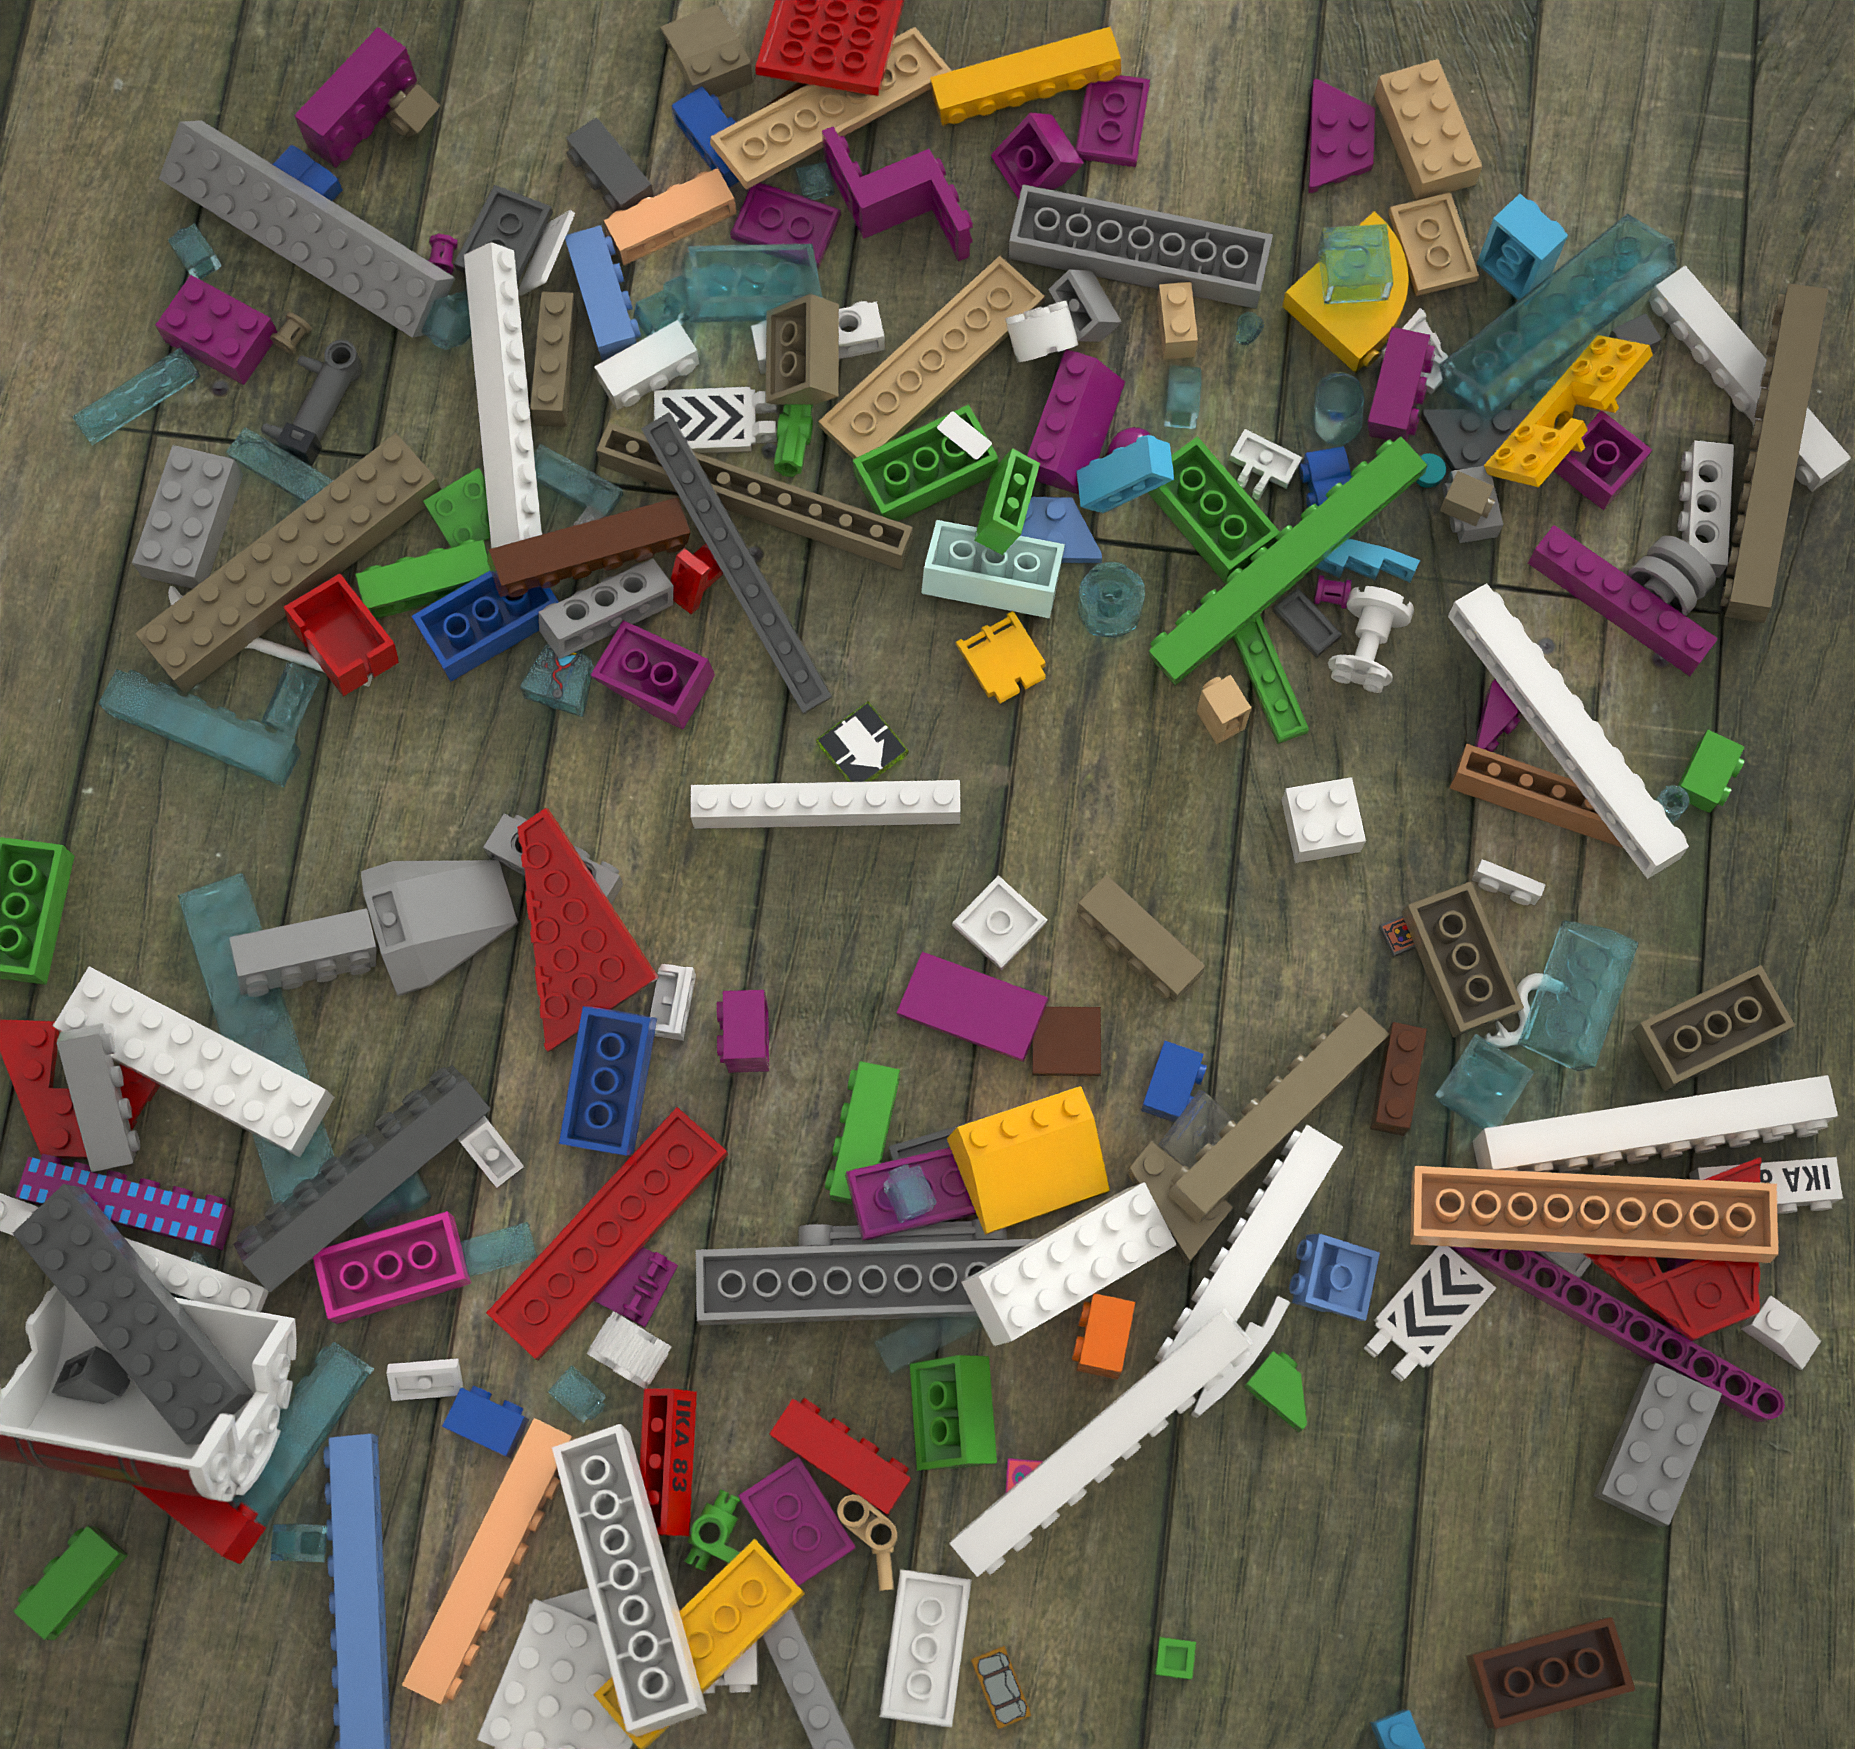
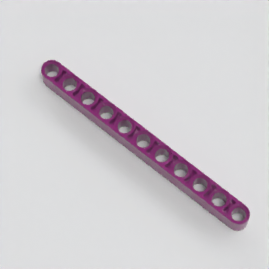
M1449 1246L1453 1251L1647 1361L1658 1363L1722 1393L1719 1400L1721 1403L1757 1422L1772 1420L1780 1416L1784 1410V1398L1775 1388L1532 1251L1488 1248L1487 1252L1482 1253L1471 1247ZM1510 1253L1518 1258V1270H1511L1506 1267L1504 1263L1505 1254ZM1537 1271H1543L1548 1274L1550 1278L1549 1288H1543L1537 1284L1535 1280ZM1568 1289H1575L1580 1293L1582 1301L1579 1306L1572 1305L1568 1301L1566 1295ZM1600 1306L1611 1310L1613 1319L1610 1324L1600 1320L1598 1316ZM1632 1324H1637L1643 1329L1644 1339L1642 1342L1634 1340L1630 1335V1326ZM1663 1342H1669L1674 1346L1676 1354L1673 1360L1663 1355L1661 1350ZM1696 1359L1704 1362L1707 1367L1705 1378L1698 1376L1693 1369ZM1728 1377L1733 1378L1739 1385V1391L1736 1396L1731 1395L1726 1390L1725 1382ZM1760 1395L1766 1397L1770 1402L1771 1409L1768 1414L1763 1413L1758 1408L1757 1400Z

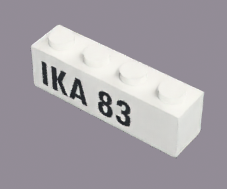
M1836 1157L1767 1162L1760 1165V1183L1777 1184V1214L1797 1212V1206L1810 1205L1811 1211L1832 1209L1833 1203L1843 1199ZM1739 1165L1697 1168L1689 1173L1690 1180H1704Z

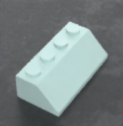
M936 520L924 566L921 594L1050 618L1065 544L1019 536L1007 551L1001 555L974 541L977 527Z

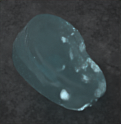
M1253 312L1242 314L1237 320L1238 331L1236 333V341L1241 345H1249L1257 339L1264 328L1262 318Z

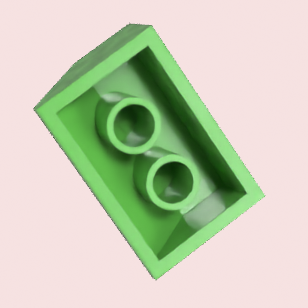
M957 1355L910 1364L917 1471L997 1464L989 1356Z

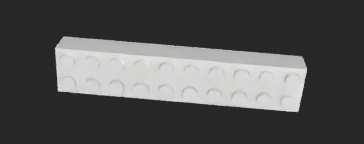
M1827 1075L1485 1128L1473 1140L1478 1169L1550 1172L1559 1169L1560 1173L1570 1174L1581 1171L1580 1167L1593 1164L1594 1169H1603L1614 1166V1162L1622 1159H1627L1628 1164H1635L1649 1160L1648 1156L1660 1153L1662 1159L1683 1155L1682 1151L1695 1148L1696 1153L1714 1151L1716 1146L1729 1143V1148L1747 1146L1751 1140L1762 1138L1763 1143L1783 1140L1784 1135L1795 1132L1798 1138L1818 1134V1130L1827 1128V1123L1838 1117L1829 1076Z

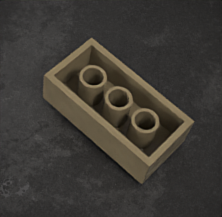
M1471 881L1408 904L1401 913L1453 1038L1515 1015L1524 1009Z
M1760 965L1641 1022L1631 1032L1662 1089L1666 1092L1784 1035L1795 1024L1763 967Z

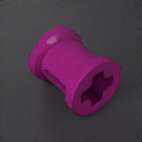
M445 234L432 235L429 239V244L432 246L430 259L427 261L448 274H453L454 265L452 264L454 250L458 247V241Z
M1319 575L1315 589L1314 604L1326 602L1338 604L1341 608L1347 609V600L1351 591L1352 580H1346L1345 582L1326 580L1324 576Z

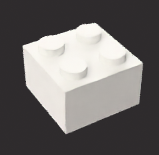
M1352 777L1285 789L1281 801L1295 863L1361 852L1366 839Z

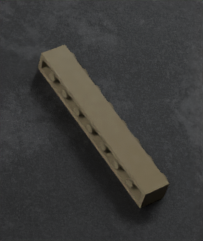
M1360 1006L1351 1014L1347 1011L1343 1012L1332 1024L1335 1030L1327 1036L1324 1032L1320 1034L1310 1045L1313 1051L1306 1058L1300 1054L1287 1067L1290 1073L1283 1080L1277 1076L1265 1088L1264 1091L1267 1095L1260 1102L1254 1098L1242 1110L1241 1113L1244 1117L1237 1124L1231 1120L1220 1131L1218 1136L1221 1140L1214 1146L1207 1143L1194 1157L1198 1162L1191 1169L1185 1165L1171 1179L1174 1186L1168 1195L1196 1223L1199 1224L1381 1047L1389 1033Z

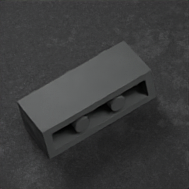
M597 117L566 137L569 148L566 154L576 168L581 166L586 173L585 178L593 190L599 189L604 195L603 200L612 213L619 210L625 211L636 206L645 198L654 197L652 184Z

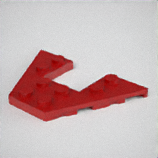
M0 1020V1053L40 1154L62 1159H88L70 1091L66 1088H53L58 1049L56 1042L59 1038V1030L53 1027L55 1021ZM119 1064L124 1085L120 1086L123 1099H129L132 1110V1118L128 1119L132 1131L137 1123L136 1119L146 1103L152 1100L160 1085Z
M1758 1157L1704 1180L1760 1183L1762 1159ZM1582 1253L1690 1341L1697 1340L1760 1313L1759 1262L1697 1259L1662 1273L1655 1257Z

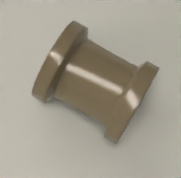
M288 312L286 322L277 334L273 333L270 339L281 350L294 355L297 352L295 347L305 334H310L312 327L298 315Z

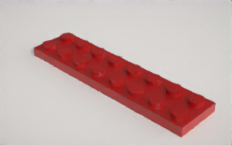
M676 1107L492 1305L486 1314L533 1358L539 1361L726 1158L728 1152Z

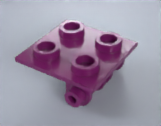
M643 1247L594 1301L646 1328L678 1265L668 1260L667 1257Z

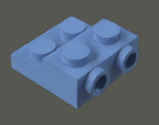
M1320 1233L1306 1235V1239L1300 1241L1296 1251L1297 1259L1301 1260L1299 1272L1292 1276L1289 1284V1291L1291 1294H1294L1292 1303L1321 1312H1332L1358 1321H1366L1380 1252Z

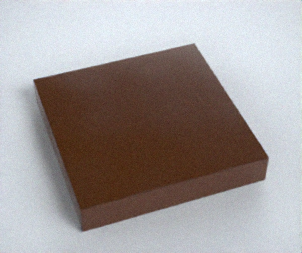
M1046 1007L1032 1040V1076H1101V1007Z

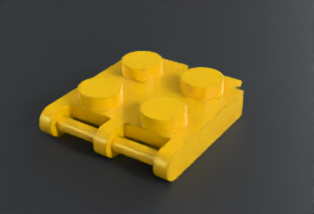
M1014 611L1007 613V618L990 627L988 625L983 626L981 632L963 641L960 639L955 642L987 697L990 698L994 695L1000 704L1020 693L1017 682L1020 681L1026 690L1046 679V675L1042 670L1046 662ZM1011 623L1012 626L996 635L993 634V632ZM984 637L986 638L985 641H983V642L977 644L976 646H974V647L968 649L967 646H969V645H971V644L977 642L978 640H980V639H982V638H984Z

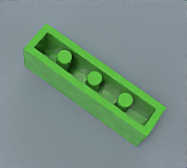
M466 540L454 548L446 550L437 548L429 551L424 556L416 558L403 557L394 564L383 567L380 565L367 567L363 572L356 574L362 602L375 619L431 605L490 571L487 562L488 551L483 540Z
M859 1061L858 1070H851L847 1090L853 1091L850 1103L844 1102L840 1117V1123H844L845 1128L842 1137L836 1136L832 1156L838 1157L835 1170L829 1169L825 1183V1190H830L829 1195L832 1201L853 1205L845 1177L846 1171L882 1162L900 1081V1069Z

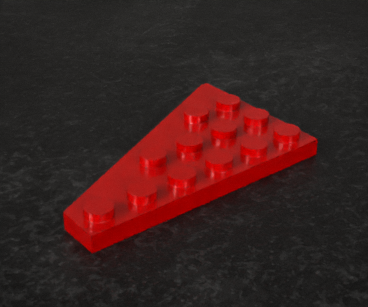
M544 808L517 828L519 843L522 847V867L525 871L527 888L525 894L528 919L531 921L530 936L531 943L534 946L536 962L534 969L537 994L540 997V1018L543 1020L544 1047L547 1052H550L578 1033L583 1006L612 1010L659 977L550 810Z

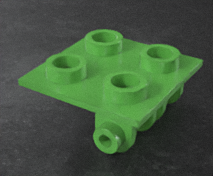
M479 467L423 500L428 513L437 523L451 548L459 546L460 543L466 540L485 541L490 538L485 477Z

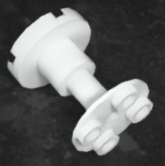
M1366 586L1364 592H1359V587H1355L1349 594L1347 608L1353 615L1359 618L1355 634L1360 640L1355 656L1340 654L1329 659L1328 665L1332 670L1331 678L1339 683L1347 684L1351 681L1361 684L1364 689L1370 692L1380 693L1384 686H1388L1393 681V676L1386 667L1374 662L1378 646L1387 642L1391 628L1405 627L1411 622L1414 607L1410 601L1407 605L1403 604L1404 597L1393 591Z

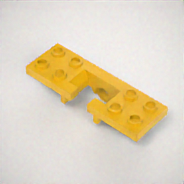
M1597 335L1484 464L1487 474L1539 487L1570 450L1582 452L1585 448L1582 437L1588 430L1584 421L1573 419L1574 407L1581 405L1615 413L1619 409L1615 398L1653 356L1650 345ZM1558 416V423L1556 428L1554 429V423Z

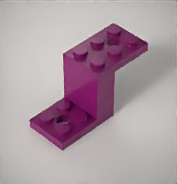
M834 126L822 130L824 163L863 239L932 210L958 262L970 257V244L973 243L970 229L973 228L972 220L967 210L962 211L958 205L959 196L953 184L948 185L944 178L946 172L940 158H934L930 149L863 176L857 161L851 162L848 156L850 149L843 135L839 137Z

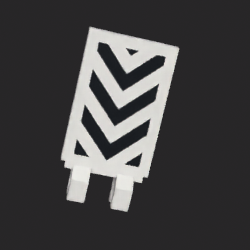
M750 387L654 391V421L670 412L694 452L752 451V444L777 442L776 421L755 422V413H777V404L766 403V391L755 393V390H751Z
M1437 1246L1374 1319L1376 1322L1375 1326L1379 1331L1363 1349L1375 1358L1390 1340L1406 1352V1355L1394 1367L1391 1373L1402 1382L1418 1364L1423 1368L1425 1366L1428 1368L1494 1292L1496 1287L1449 1246Z

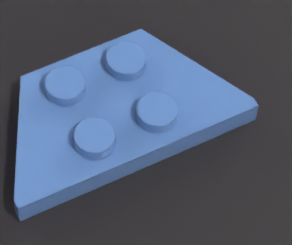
M1031 497L1020 536L1065 544L1062 563L1102 562V553L1072 497Z

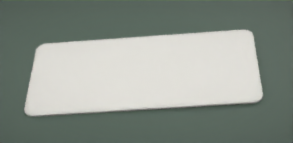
M951 412L937 426L939 431L976 460L992 445L990 440L955 412Z

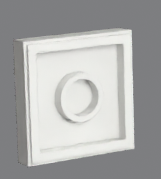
M997 876L952 922V926L1002 970L1047 924L1048 920L1000 876Z

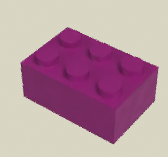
M193 275L189 276L155 324L167 344L242 385L246 384L273 345L270 339L271 335L278 333L270 317Z
M1391 327L1368 419L1370 437L1394 442L1399 437H1402L1408 442L1409 435H1416L1420 418L1418 417L1419 409H1416L1417 404L1423 405L1427 391V378L1424 377V374H1431L1435 359V346L1430 345L1429 334Z

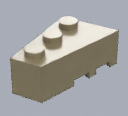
M1151 1141L1129 1167L1127 1175L1134 1186L1145 1182L1177 1244L1175 1246L1185 1265L1188 1266L1230 1214L1233 1206L1223 1200L1199 1224L1196 1223L1168 1195L1174 1186L1171 1179L1183 1166Z

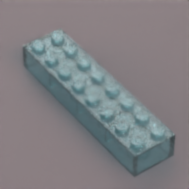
M1626 214L1441 362L1439 366L1444 391L1489 421L1676 270L1674 241L1633 216Z

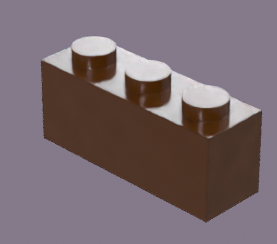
M1393 1022L1387 1030L1389 1036L1385 1040L1370 1129L1404 1136L1411 1126L1427 1029Z

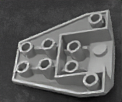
M499 860L391 861L361 871L363 894L380 952L398 996L433 985L518 924Z

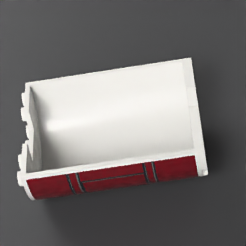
M54 1285L45 1294L43 1301L36 1311L27 1319L25 1330L29 1336L32 1351L24 1362L17 1367L14 1376L6 1387L2 1389L0 1387V1460L212 1500L232 1501L233 1495L245 1494L258 1479L281 1431L276 1429L279 1422L280 1409L288 1408L293 1385L292 1381L287 1380V1376L290 1370V1360L296 1359L295 1318L175 1298L254 1393L252 1398L234 1415L220 1413L202 1444L185 1445L129 1375L127 1378L130 1379V1384L125 1393L120 1398L117 1397L105 1404L58 1396L52 1393L65 1361L95 1346L110 1353Z

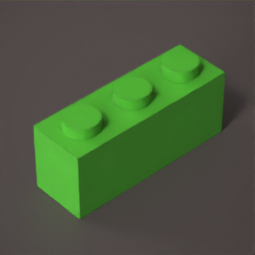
M1012 448L993 469L974 541L1003 555L1017 540L1023 530L1040 465L1039 462Z
M87 1526L85 1529L80 1528L69 1539L67 1543L69 1548L61 1557H54L43 1569V1574L45 1575L37 1585L29 1586L18 1598L20 1604L13 1612L44 1640H56L128 1556L123 1549L98 1527Z

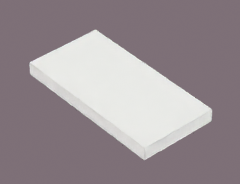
M900 1570L880 1717L952 1727L971 1587L970 1579Z

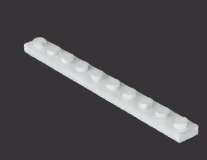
M0 1193V1231L13 1235L12 1233L39 1207ZM125 1238L169 1292L198 1302L261 1312L269 1293L265 1287Z

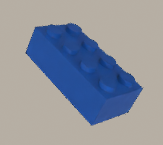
M488 571L412 615V618L451 682L539 631L538 612L546 606L558 603L559 601L550 588H541V586L528 589L527 593L518 597H509V595L500 597L491 571Z
M592 1006L582 1007L559 1144L625 1156L634 1154L657 1018Z

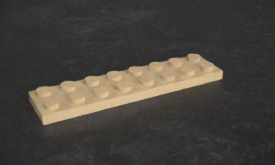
M916 27L895 37L879 96L808 84L710 137V145L745 189H748L822 149V130L834 126L839 137L845 136L930 90V77L951 72V70Z
M999 256L818 421L819 427L853 459L895 440L1009 335L1005 318L1040 307L1045 302V296Z

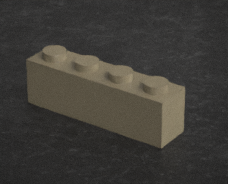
M541 291L530 411L536 426L567 427L578 317V308L573 293Z
M1107 874L1078 902L1077 912L1080 913L1078 915L1079 920L1090 930L1096 928L1104 936L1102 938L1103 942L1113 952L1117 953L1120 951L1129 959L1127 961L1129 967L1138 975L1142 976L1145 974L1154 982L1152 984L1153 989L1164 999L1170 997L1176 1002L1203 974L1205 965Z

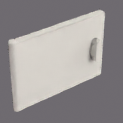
M569 210L547 223L518 289V295L522 296L547 282L566 234L570 229L575 215L573 211Z

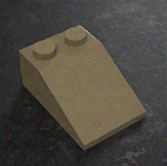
M717 4L660 27L690 93L703 86L709 95L714 94L718 97L753 83L751 62L739 37Z

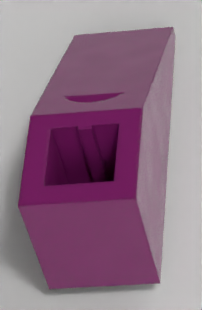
M1496 679L1492 681L1487 690L1474 746L1490 752H1494L1500 743L1497 741V738L1503 732L1509 735L1521 722V719L1518 718L1521 712Z

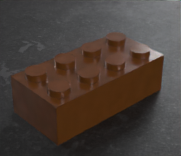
M1613 1617L1600 1618L1466 1655L1487 1728L1497 1729L1635 1690Z

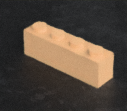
M717 168L710 172H701L693 180L682 185H673L666 192L658 196L645 198L636 206L625 211H616L604 220L607 236H611L614 249L624 266L737 213L735 199Z

